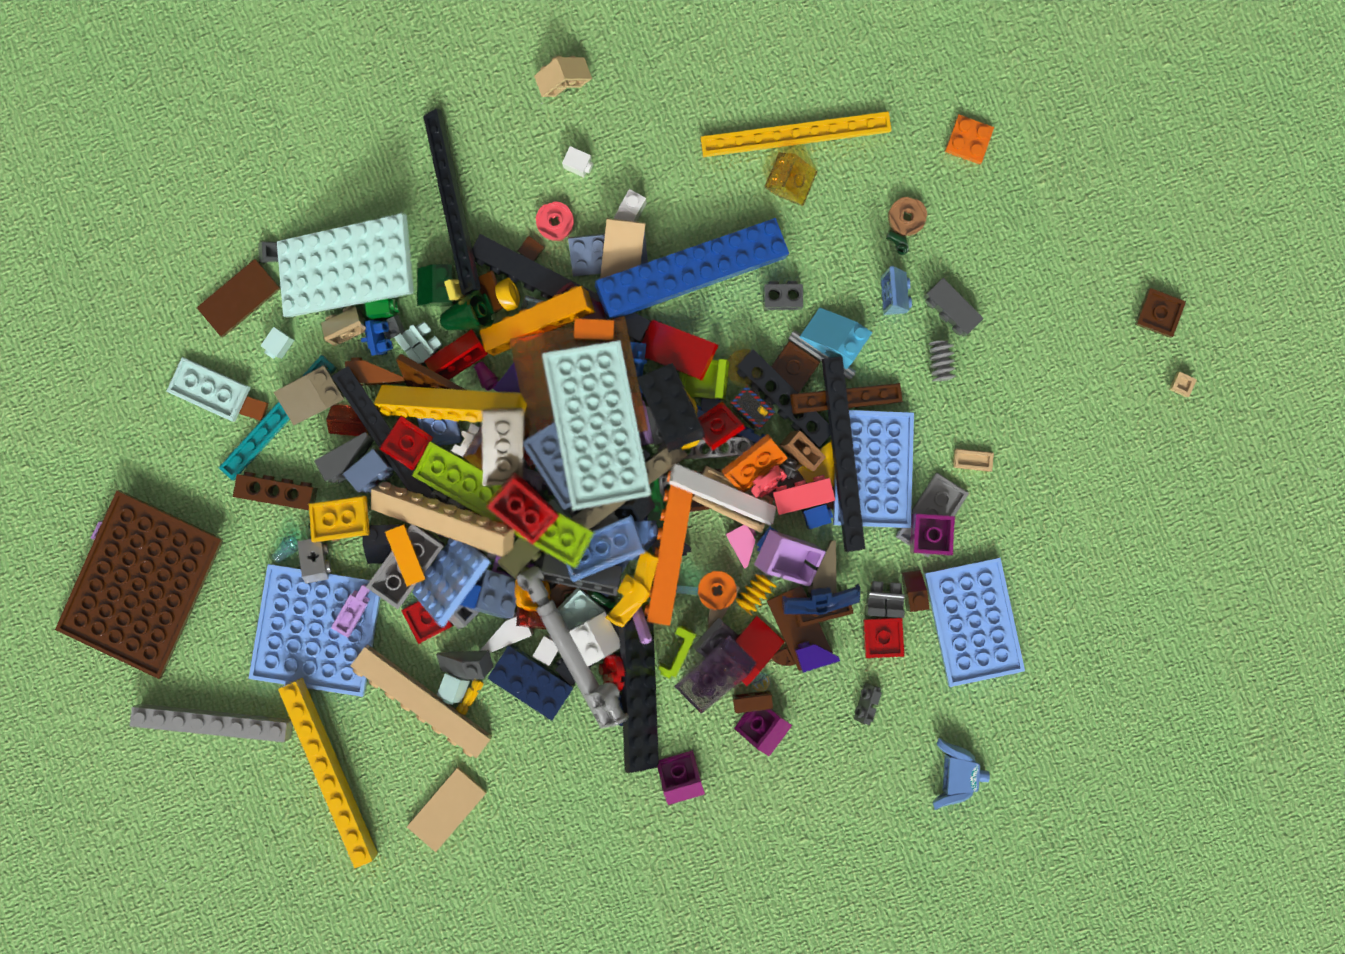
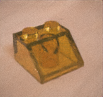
M779 152L765 188L780 198L803 206L818 171L796 154Z

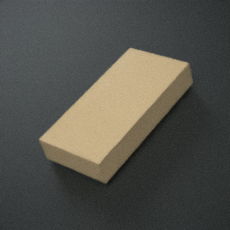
M954 449L953 468L992 472L994 452Z

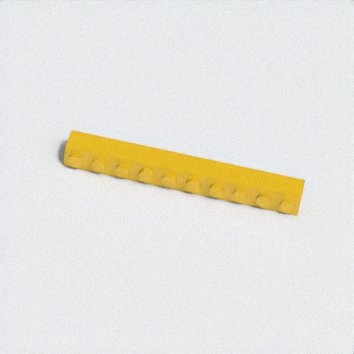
M302 677L280 687L278 691L354 868L370 863L375 859L378 852Z

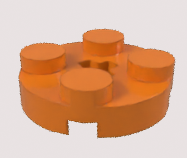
M712 571L704 575L700 580L698 595L706 607L713 610H721L729 607L734 602L737 595L736 584L729 574L722 571ZM722 586V594L713 595L714 590L712 587Z

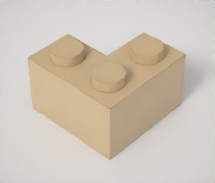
M556 56L552 58V62L541 67L540 71L534 75L542 97H556L566 88H581L592 79L585 57Z

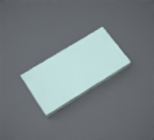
M182 357L166 392L235 422L251 387Z

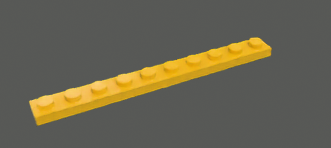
M888 111L701 136L700 140L703 157L889 133L891 132V123Z

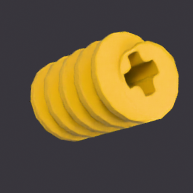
M755 574L754 576L757 581L750 580L752 587L745 586L747 593L740 592L743 599H735L737 604L750 615H752L750 610L757 611L755 604L762 605L760 598L767 599L765 592L772 593L769 587H777L764 575Z

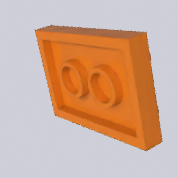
M767 434L721 471L739 491L745 493L755 485L753 481L761 475L765 477L773 467L779 466L788 458Z

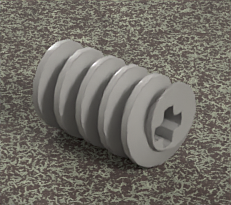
M948 341L930 342L929 345L934 348L930 349L929 352L935 354L930 357V360L936 362L930 365L932 369H936L931 375L937 377L932 382L947 381L956 377L955 374L950 373V371L956 369V367L950 366L951 363L955 362V359L949 358V356L954 354L953 351H949V348L953 347L954 344H950Z

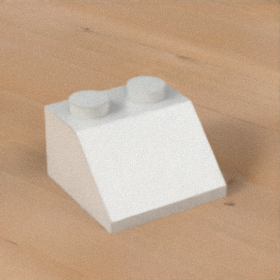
M606 612L587 620L569 631L587 667L620 648V639L611 622L605 618Z

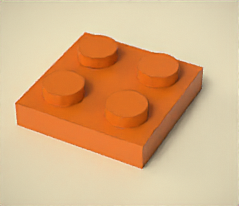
M958 115L945 152L981 164L994 127Z

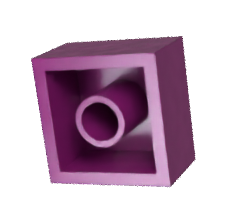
M912 514L910 553L953 555L955 516Z

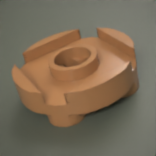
M903 197L895 201L888 212L890 227L893 231L903 236L917 234L924 227L927 218V210L920 200L910 197ZM904 212L912 214L911 221L903 219Z

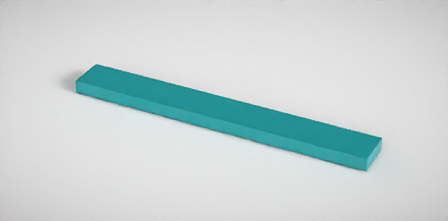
M321 355L302 376L324 364L331 374L337 367L325 356ZM280 402L270 410L218 467L232 481L236 480L237 474H241L290 420Z

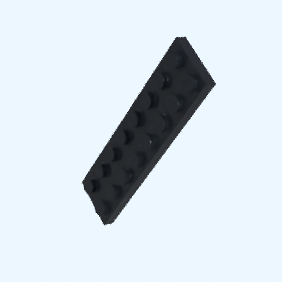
M633 617L623 627L619 626L620 658L622 659L625 676H621V682H624L622 689V711L629 716L623 722L625 773L657 768L659 764L654 623L647 622L652 640L648 644H642Z

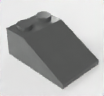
M364 432L314 460L324 480L333 483L337 482L338 484L347 480L343 473L363 458L374 442V439L370 433Z

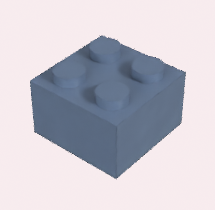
M372 449L343 475L357 492L371 493V489L376 487L379 482L388 480L394 474V469L382 451Z
M484 570L475 584L481 586L475 609L472 610L503 619L513 618L516 607V579Z

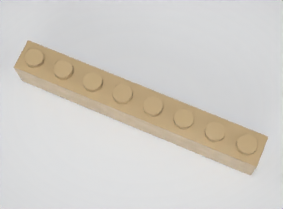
M382 482L371 489V510L501 557L513 549L514 529L505 523L490 520L488 517L473 514L471 511L456 508L454 505H447L437 499H430L422 494L410 492L405 488L393 486L388 482Z
M368 644L351 664L355 674L360 677L365 676L369 679V684L375 688L380 687L385 691L384 694L391 700L396 699L401 703L400 706L403 709L414 712L418 720L423 723H429L433 731L438 734H444L452 745H459L467 756L477 758L491 740L492 735L465 715L460 714L450 704L443 702V699Z

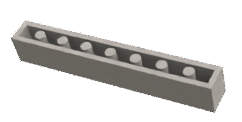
M148 704L133 706L130 718V727L286 742L291 739L293 727L291 719Z

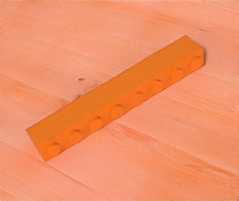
M669 470V472H668L667 482H669V479H670V474H671V471H670V470ZM670 484L669 490H665L664 501L667 502L666 509H662L660 520L664 521L663 529L659 528L657 540H661L660 547H656L654 556L659 559L653 577V586L650 588V605L645 606L644 612L647 622L668 626L671 623L693 493Z

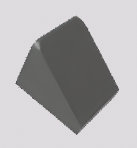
M261 241L258 244L259 263L278 262L277 242Z

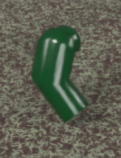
M594 591L590 597L606 611L612 610L616 604L613 598H608L600 592Z

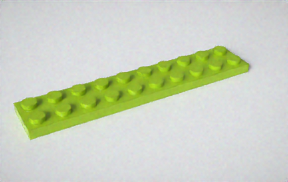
M429 442L412 476L483 517H488L490 520L499 523H505L487 508L488 500L502 485L483 486L482 470L437 444ZM557 512L559 514L557 520L533 545L571 567L577 568L594 532ZM514 530V534H515V535H517V536H519L520 538L526 540L525 538H523L519 533H517V532Z

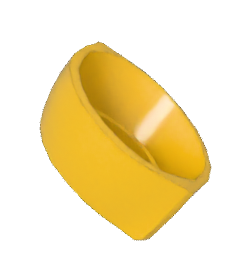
M507 278L498 282L495 292L502 307L506 311L518 308L520 295L513 281Z

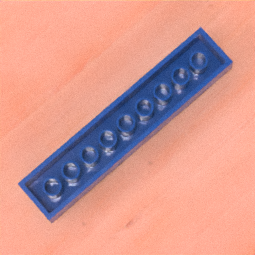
M774 218L596 280L594 286L607 320H614L784 260L789 255V251L777 220Z

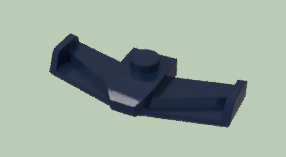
M856 584L853 588L832 594L830 587L811 590V598H786V596H782L784 614H827L828 612L859 603L861 588L859 584Z

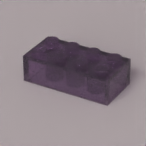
M728 635L690 668L674 687L702 714L746 678L757 663Z

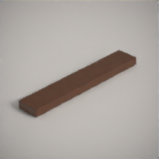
M900 383L846 388L848 408L903 402ZM825 391L790 395L793 414L827 410Z

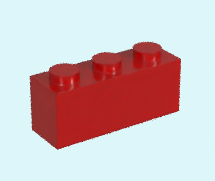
M470 330L424 360L428 369L450 380L488 355V353L485 352L484 346L475 332Z

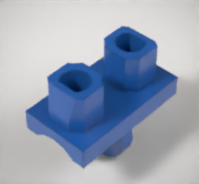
M381 320L365 321L366 337L361 338V343L367 342L371 356L387 354V351L393 349L392 341L384 338V332L389 330L388 322Z
M627 341L624 347V363L627 377L638 378L643 375L644 364H647L645 359L646 343Z

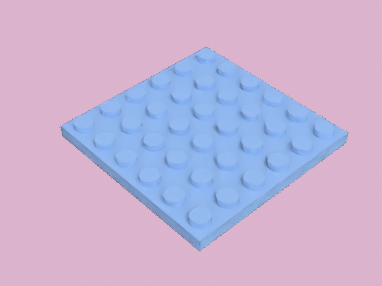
M268 564L249 679L287 684L303 677L307 688L360 697L365 696L367 678L355 674L351 664L367 644L373 647L381 597L370 590L367 596L370 598L369 604L350 637L347 638L331 627L349 595L354 590L358 592L362 585H368L370 580L328 573V580L305 584L301 569Z

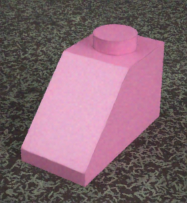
M743 524L725 535L743 568L748 567L756 541L754 538L756 533L754 529Z

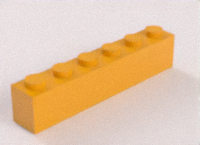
M575 286L566 293L554 295L548 301L538 302L532 308L520 310L514 316L504 317L502 321L492 324L491 327L482 329L479 332L485 352L495 356L575 321V319L592 314L595 311L589 292L582 286Z

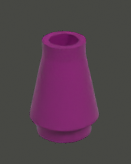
M483 361L477 363L474 369L481 387L485 388L486 391L492 390L498 383V377Z

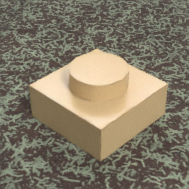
M1177 372L1169 390L1187 398L1190 396L1197 379L1182 372Z

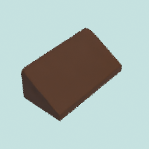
M490 271L478 277L481 287L479 293L488 296L494 313H498L503 307L499 303L495 292L496 277L494 272Z
M769 690L732 696L735 713L773 708L772 695Z

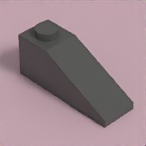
M489 650L438 652L436 654L441 671L466 680L484 679L493 669Z

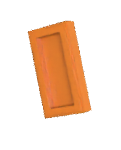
M575 319L574 339L613 341L614 320Z

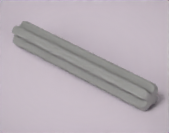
M793 331L789 336L790 341L822 361L821 359L829 358L801 339V334L797 331ZM848 367V369L844 368L845 377L849 380L852 379L856 371L851 367Z

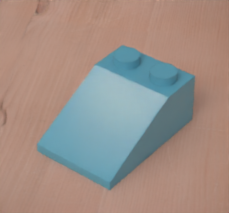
M819 308L800 335V338L829 358L842 357L843 366L845 369H848L873 332L854 320Z

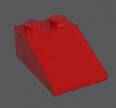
M516 472L496 491L487 504V508L532 545L559 517V514Z
M756 615L718 657V660L748 686L785 641Z

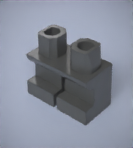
M872 581L870 591H867L865 614L904 618L905 594H902L901 583L890 582L889 593L883 592V582Z

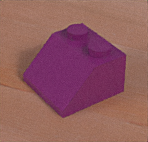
M773 709L746 712L734 729L757 750L770 756L793 725Z
M693 750L659 760L657 768L668 805L705 795Z

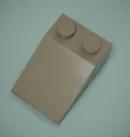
M325 364L273 392L293 425L344 400L343 393L331 377L332 375Z

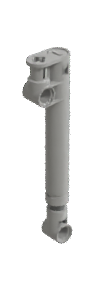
M533 566L518 575L517 582L519 586L529 593L533 602L537 603L538 607L536 610L541 616L547 631L600 728L612 727L624 722L629 716L627 713L624 714L619 706L618 688L612 683L598 684L590 667H587L569 632L570 630L558 608H556V604L553 599L549 600L547 597L548 592L542 582V571L538 567Z

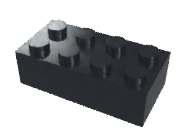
M673 363L637 378L668 452L705 437L702 425Z

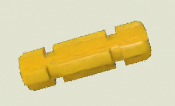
M479 679L473 680L471 683L472 687H469L466 691L463 702L457 706L456 710L460 714H467L468 707L473 704L479 694L478 690L482 689L484 683Z

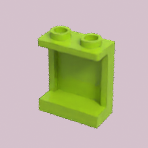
M726 359L712 360L703 381L679 372V378L691 397L726 400L730 362Z
M680 624L677 625L675 634L684 639L671 666L662 662L658 665L660 674L671 679V676L676 678L696 636L695 631Z

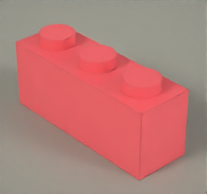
M824 475L814 477V481L806 483V480L795 482L793 487L787 488V485L776 487V491L772 493L778 515L836 501L830 478H825Z

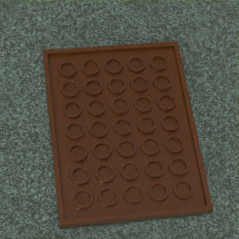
M116 490L55 630L157 679L162 678L224 539L121 490Z

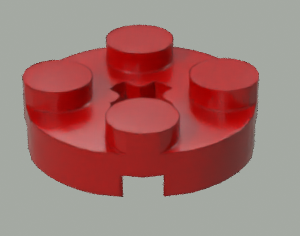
M609 654L604 658L603 663L599 664V674L603 677V684L612 683L621 692L624 686V682H621V676H625L623 662L620 656Z

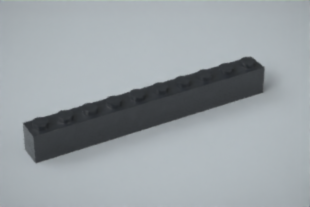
M482 234L478 236L472 248L476 264L489 266V270L495 274L500 275V273L507 275V278H510L515 284L518 281L524 284L523 287L531 292H534V290L540 292V296L546 300L552 299L561 288L570 282L576 286H581ZM585 288L589 292L590 297L600 302L597 293ZM631 313L614 319V331L617 336L619 333L626 336L625 340L629 342L641 343L651 321L636 313Z

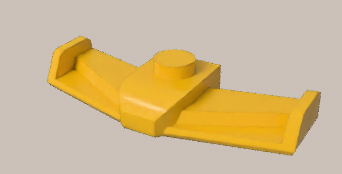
M646 550L645 553L640 554L634 577L628 574L625 575L618 589V592L624 596L613 610L606 615V619L615 625L623 627L640 606L646 602L650 595V588L659 558Z

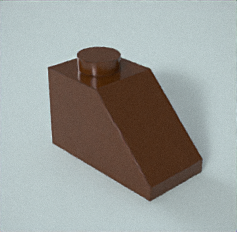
M921 570L901 572L906 611L930 610L927 588Z

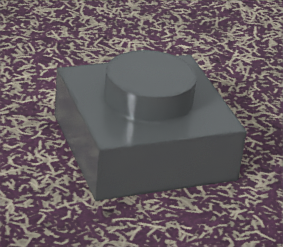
M399 315L384 320L389 325L388 332H384L386 339H393L398 334L405 332Z

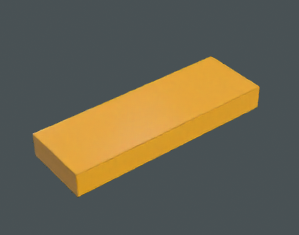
M405 525L386 531V536L406 586L425 580L426 577Z

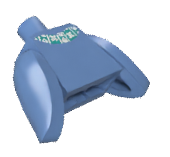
M938 738L936 745L946 753L942 790L944 793L934 799V810L968 800L973 795V792L979 790V782H989L990 779L989 771L980 770V764L975 761V757L970 751L947 743L941 738Z

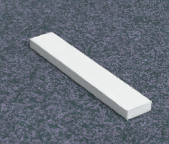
M678 464L672 466L669 484L769 526L773 524L776 506Z

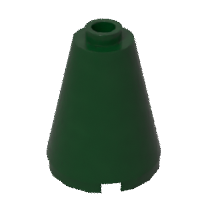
M479 290L473 291L445 310L440 316V324L448 331L486 329L491 327L494 323V319L491 320L492 314H494L492 303L486 294L482 295L479 293Z

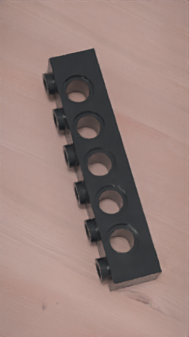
M754 349L750 350L735 366L738 369L736 373L742 379L747 378L751 382L750 387L757 393L761 392L765 396L763 398L765 402L771 407L774 405L778 409L777 413L784 420L788 419L792 423L790 426L795 431H801L816 447H820L830 436L829 423L816 411L801 413L798 419L793 416L790 395L797 392ZM754 367L759 368L761 371L759 378L752 376V369ZM767 381L774 383V390L771 392L767 391L765 387ZM782 394L788 397L786 405H782L779 402V397ZM809 421L815 424V429L812 432H809L806 428Z

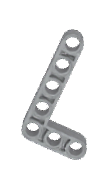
M731 438L725 442L729 445V450L726 453L721 451L722 445H720L715 450L710 448L709 453L704 454L702 447L707 443L704 440H700L696 446L691 447L690 454L684 459L740 456L744 453L740 450L742 442L746 441L748 443V449L754 443L748 438ZM665 443L659 446L658 452L666 447ZM666 472L659 477L660 493L663 497L665 490L670 485L667 482L668 474Z

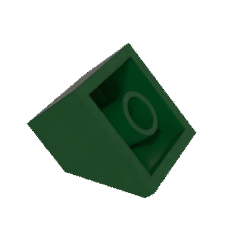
M432 264L417 268L418 307L452 306L456 303V300H449L444 281L449 279L456 280V269L452 264Z

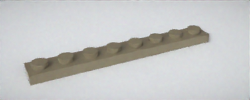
M664 447L645 461L648 483L651 484L671 469L674 464L687 457L686 452L681 448L668 452L667 447ZM628 500L583 508L569 519L587 529H591Z

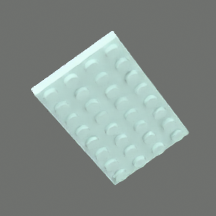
M397 214L277 241L283 317H294L414 293L407 215Z
M620 341L543 353L542 359L572 510L650 496L651 493Z

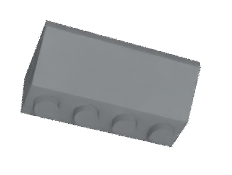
M411 524L407 532L422 570L425 573L443 549L445 543L429 532ZM392 551L366 588L396 609H399L417 583L406 586Z

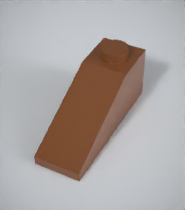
M360 357L351 358V361H345V367L349 366L362 386L405 383L402 376L362 360Z

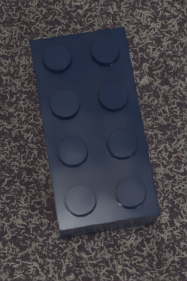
M513 644L506 648L487 678L551 721H553L575 687L574 684L570 686L562 676Z

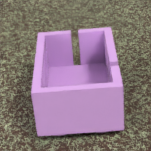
M769 530L754 565L766 574L810 587L817 571L804 561L807 560L814 566L819 567L826 552L813 543Z

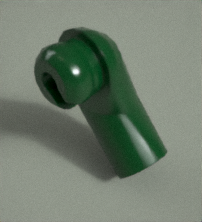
M890 230L886 239L895 243L899 255H905L909 250L906 237Z

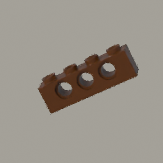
M245 471L244 475L237 474L233 492V497L303 510H309V504L316 501L318 488L312 487V483L301 481L300 485L293 484L294 480L282 478L281 481H275L274 476L268 475L258 478L255 477L256 473ZM258 482L260 490L255 492L254 485ZM277 485L279 493L275 496L272 490ZM294 489L298 491L296 499H293L291 496V492Z

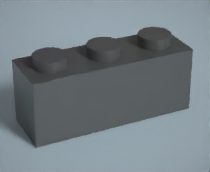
M944 278L924 296L926 299L925 303L930 308H935L939 312V317L944 322H949L953 326L952 330L958 336L962 335L965 337L984 319Z

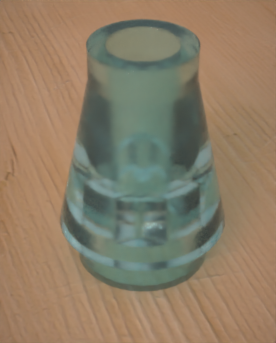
M291 535L284 537L271 555L272 559L280 563L297 552L298 540Z

